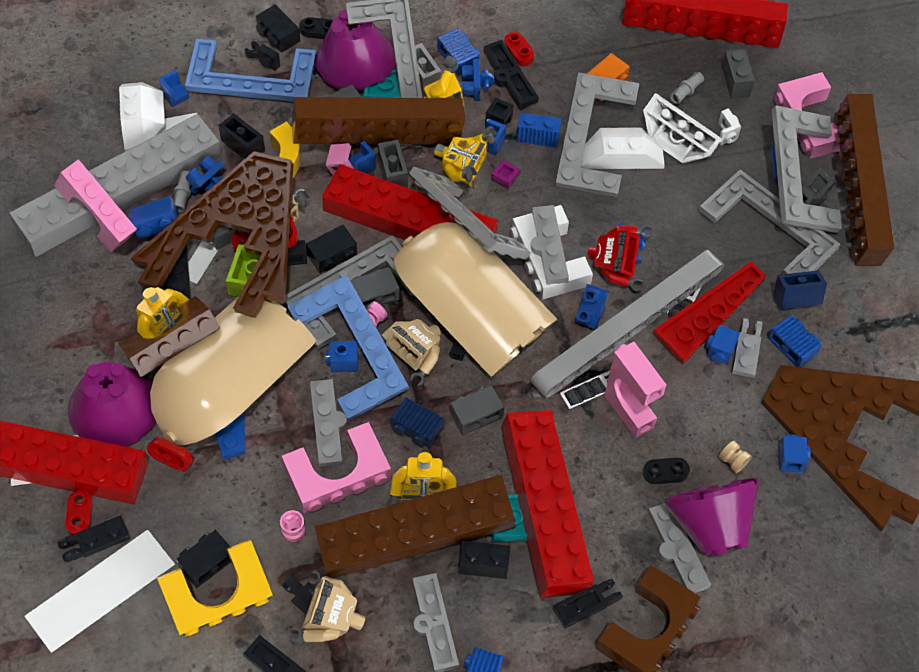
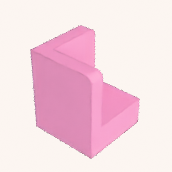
M349 143L331 145L326 166L332 175L336 172L339 164L353 168L348 160L351 150Z

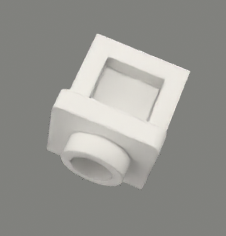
M729 108L721 111L718 124L722 129L720 133L722 141L719 144H730L738 139L741 125L738 118L731 113Z

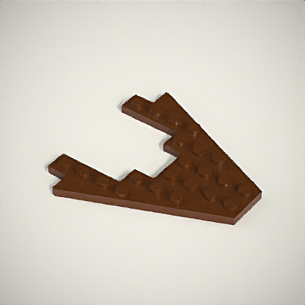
M252 152L132 256L131 260L134 264L146 267L138 280L139 284L146 288H162L188 240L193 238L209 243L217 226L221 225L251 233L243 248L247 253L260 256L233 306L235 312L256 317L265 299L284 304L294 167L292 161L264 153Z
M781 365L761 404L790 435L807 437V446L811 448V458L880 531H883L891 514L913 525L919 514V500L860 471L859 468L867 451L847 442V439L862 410L884 420L893 403L919 416V381Z

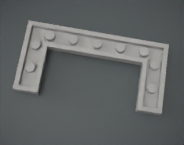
M366 0L346 3L348 25L384 20L390 21L400 97L422 98L408 0Z
M578 73L555 186L618 197L622 175L581 168L594 98L635 105L639 83Z
M776 105L772 109L782 223L838 233L842 230L840 210L803 203L797 133L828 139L832 135L830 116Z
M417 167L412 168L409 174L415 178V184L428 191L427 195L430 198L439 201L444 211L455 216L454 220L458 224L466 226L469 229L468 233L472 237L480 239L483 242L482 246L489 252L496 251L503 256L508 254L514 259H517V257L527 259L531 254L518 240L493 233L456 198L460 197L464 190L447 177Z
M742 170L734 174L699 207V212L716 223L736 203L743 199L807 247L783 270L782 274L816 271L840 246V243L822 230L782 223L780 199Z
M392 235L285 295L284 305L288 309V305L345 275L348 276L349 280H352L356 276L373 273L375 270L381 269L386 265L390 267L392 273L412 296L413 293L402 281L394 265V256L402 246ZM322 315L304 324L317 342L314 345L317 349L337 339V334Z

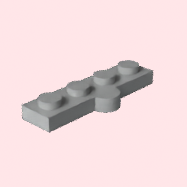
M554 205L533 207L532 215L537 236L531 241V251L536 255H541L546 285L568 283L569 275Z
M333 379L311 381L310 387L319 467L343 465L339 431L346 428L347 418L343 412L336 411Z
M665 504L649 508L648 514L662 541L658 551L660 559L664 562L674 563L673 566L682 585L692 592L697 593L710 588L711 583L679 522Z
M437 574L412 578L420 615L414 620V631L420 636H426L434 672H444L459 668Z

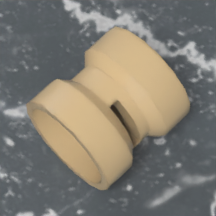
M732 441L722 450L719 458L723 462H728L731 469L738 473L748 464L752 456L748 452L740 450V445Z

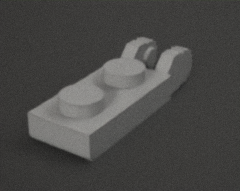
M743 318L736 345L732 374L754 378L761 343L762 322L757 321L755 324L754 335L746 334L749 319Z

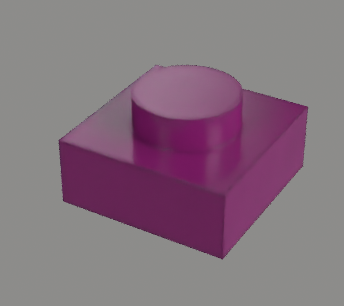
M502 160L491 173V179L509 188L520 175V169Z

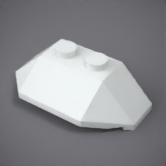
M143 82L122 84L119 87L120 118L125 151L160 134L165 127L163 91Z
M656 93L643 110L648 135L664 151L681 163L710 157L722 141L721 137Z
M600 128L585 144L581 168L664 169L665 166L663 149L642 128Z

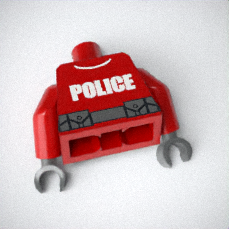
M647 224L641 228L618 225L607 232L606 235L599 236L597 247H590L588 249V257L594 259V266L600 268L601 274L611 283L624 287L628 285L634 291L641 292L642 290L636 289L634 284L637 281L642 283L644 281L640 278L631 280L630 277H634L640 240L638 235H641L644 240H650L652 235H644L643 231L652 230V228Z

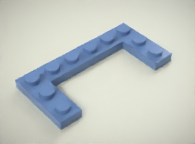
M196 39L185 83L187 91L294 102V97H309L316 50L296 48L290 80L211 72L217 48L216 40Z
M347 275L287 306L295 322L299 319L303 324L339 307L377 376L375 380L337 399L348 421L409 389L407 382Z

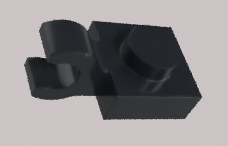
M252 41L251 47L254 50L244 49L245 55L248 58H259V62L264 67H269L274 71L280 67L279 53L264 44L260 46L257 42Z
M291 574L281 586L287 592L295 595L291 602L307 615L315 586L309 581L303 586Z

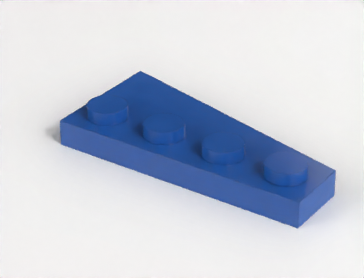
M245 411L229 425L215 433L223 460L246 454Z

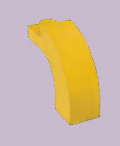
M286 121L269 131L271 145L280 154L279 157L292 161L294 165V178L300 166L299 144H293L292 127Z

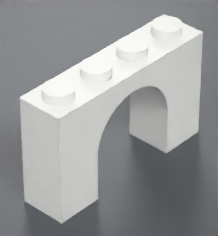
M559 205L554 208L561 236L567 234L569 221L562 206ZM531 213L513 218L512 228H510L511 238L518 240L531 252L528 258L524 259L527 274L532 276L533 288L536 293L539 292L542 300L584 288L587 284L591 285L593 273L585 257L566 262L569 275L568 283L546 285L541 257L531 251V241L537 236L533 215Z

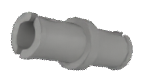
M695 72L690 78L683 80L679 87L669 95L671 102L679 104L686 96L692 95L695 88L704 82L703 75L700 72Z
M189 171L180 172L178 185L174 188V203L178 213L185 211L187 198L191 194V184L185 178Z

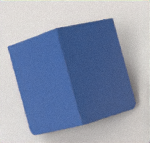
M176 70L158 78L163 96L171 107L190 98L188 91L180 83L179 73Z
M487 119L485 128L493 127L497 132V135H494V143L490 144L487 141V152L497 155L505 142L506 125Z
M362 141L360 142L361 152L348 158L354 169L368 174L376 169V155L369 145Z

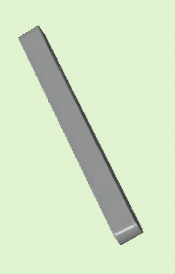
M710 250L704 251L533 375L531 383L545 398L553 396L716 277L723 270L724 264Z

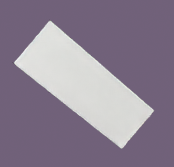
M146 530L25 615V618L52 653L175 564L152 534Z

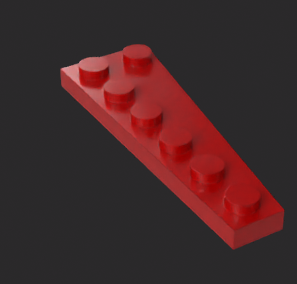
M752 261L654 329L653 334L684 364L707 341L710 335L718 329V326L722 325L765 281L766 275Z

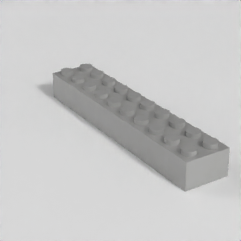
M196 114L89 170V173L122 211L178 181L180 172H190L194 168L200 169L199 164L207 156L211 157L214 161L222 157L220 142L200 116ZM56 188L9 213L14 227L35 257L98 224L96 218L84 203L76 197L67 202Z

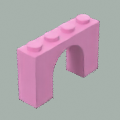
M822 72L778 84L774 94V101L776 105L802 111V108L827 100L831 86ZM831 123L832 135L828 139L797 133L803 152H806L809 159L840 151V145L836 142L837 125Z
M79 159L60 173L54 186L67 202L76 197L91 211L100 226V232L97 237L110 253L131 237L136 227Z
M632 342L628 345L623 344L619 346L614 352L605 398L632 435L637 438L655 427L657 417L648 404L664 395L666 383L636 343Z
M369 422L347 430L348 442L357 459V465L352 473L344 478L331 480L318 475L314 471L304 447L282 455L283 467L304 513L317 511L323 505L331 502H340L348 495L353 493L360 494L368 487L382 485L388 479H391V468Z

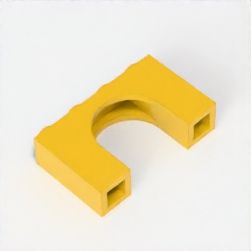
M246 540L226 549L236 573L237 585L233 595L220 605L207 606L197 602L192 597L180 568L157 577L179 635L185 634L186 637L200 631L198 628L207 623L209 627L221 623L223 621L222 617L231 614L234 617L246 612L245 607L254 604L255 607L269 602L268 598L273 596L251 540Z

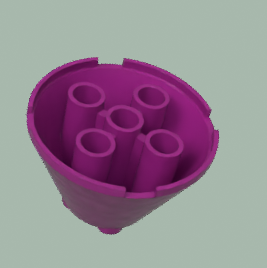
M342 10L339 16L333 20L316 54L315 60L317 72H319L327 84L337 89L353 85L357 91L364 90L369 85L377 82L381 84L385 81V78L392 74L396 66L393 45L373 22L348 25L346 10Z
M102 362L90 365L69 399L68 419L73 431L82 438L125 447L141 441L140 438L149 430L152 431L157 423L151 410L150 392L153 381L147 375L141 377L134 368L120 363Z
M758 478L731 481L729 484L722 485L721 488L717 484L671 496L669 500L664 499V504L702 551L703 555L727 553L730 548L740 549L749 546L748 540L759 480Z

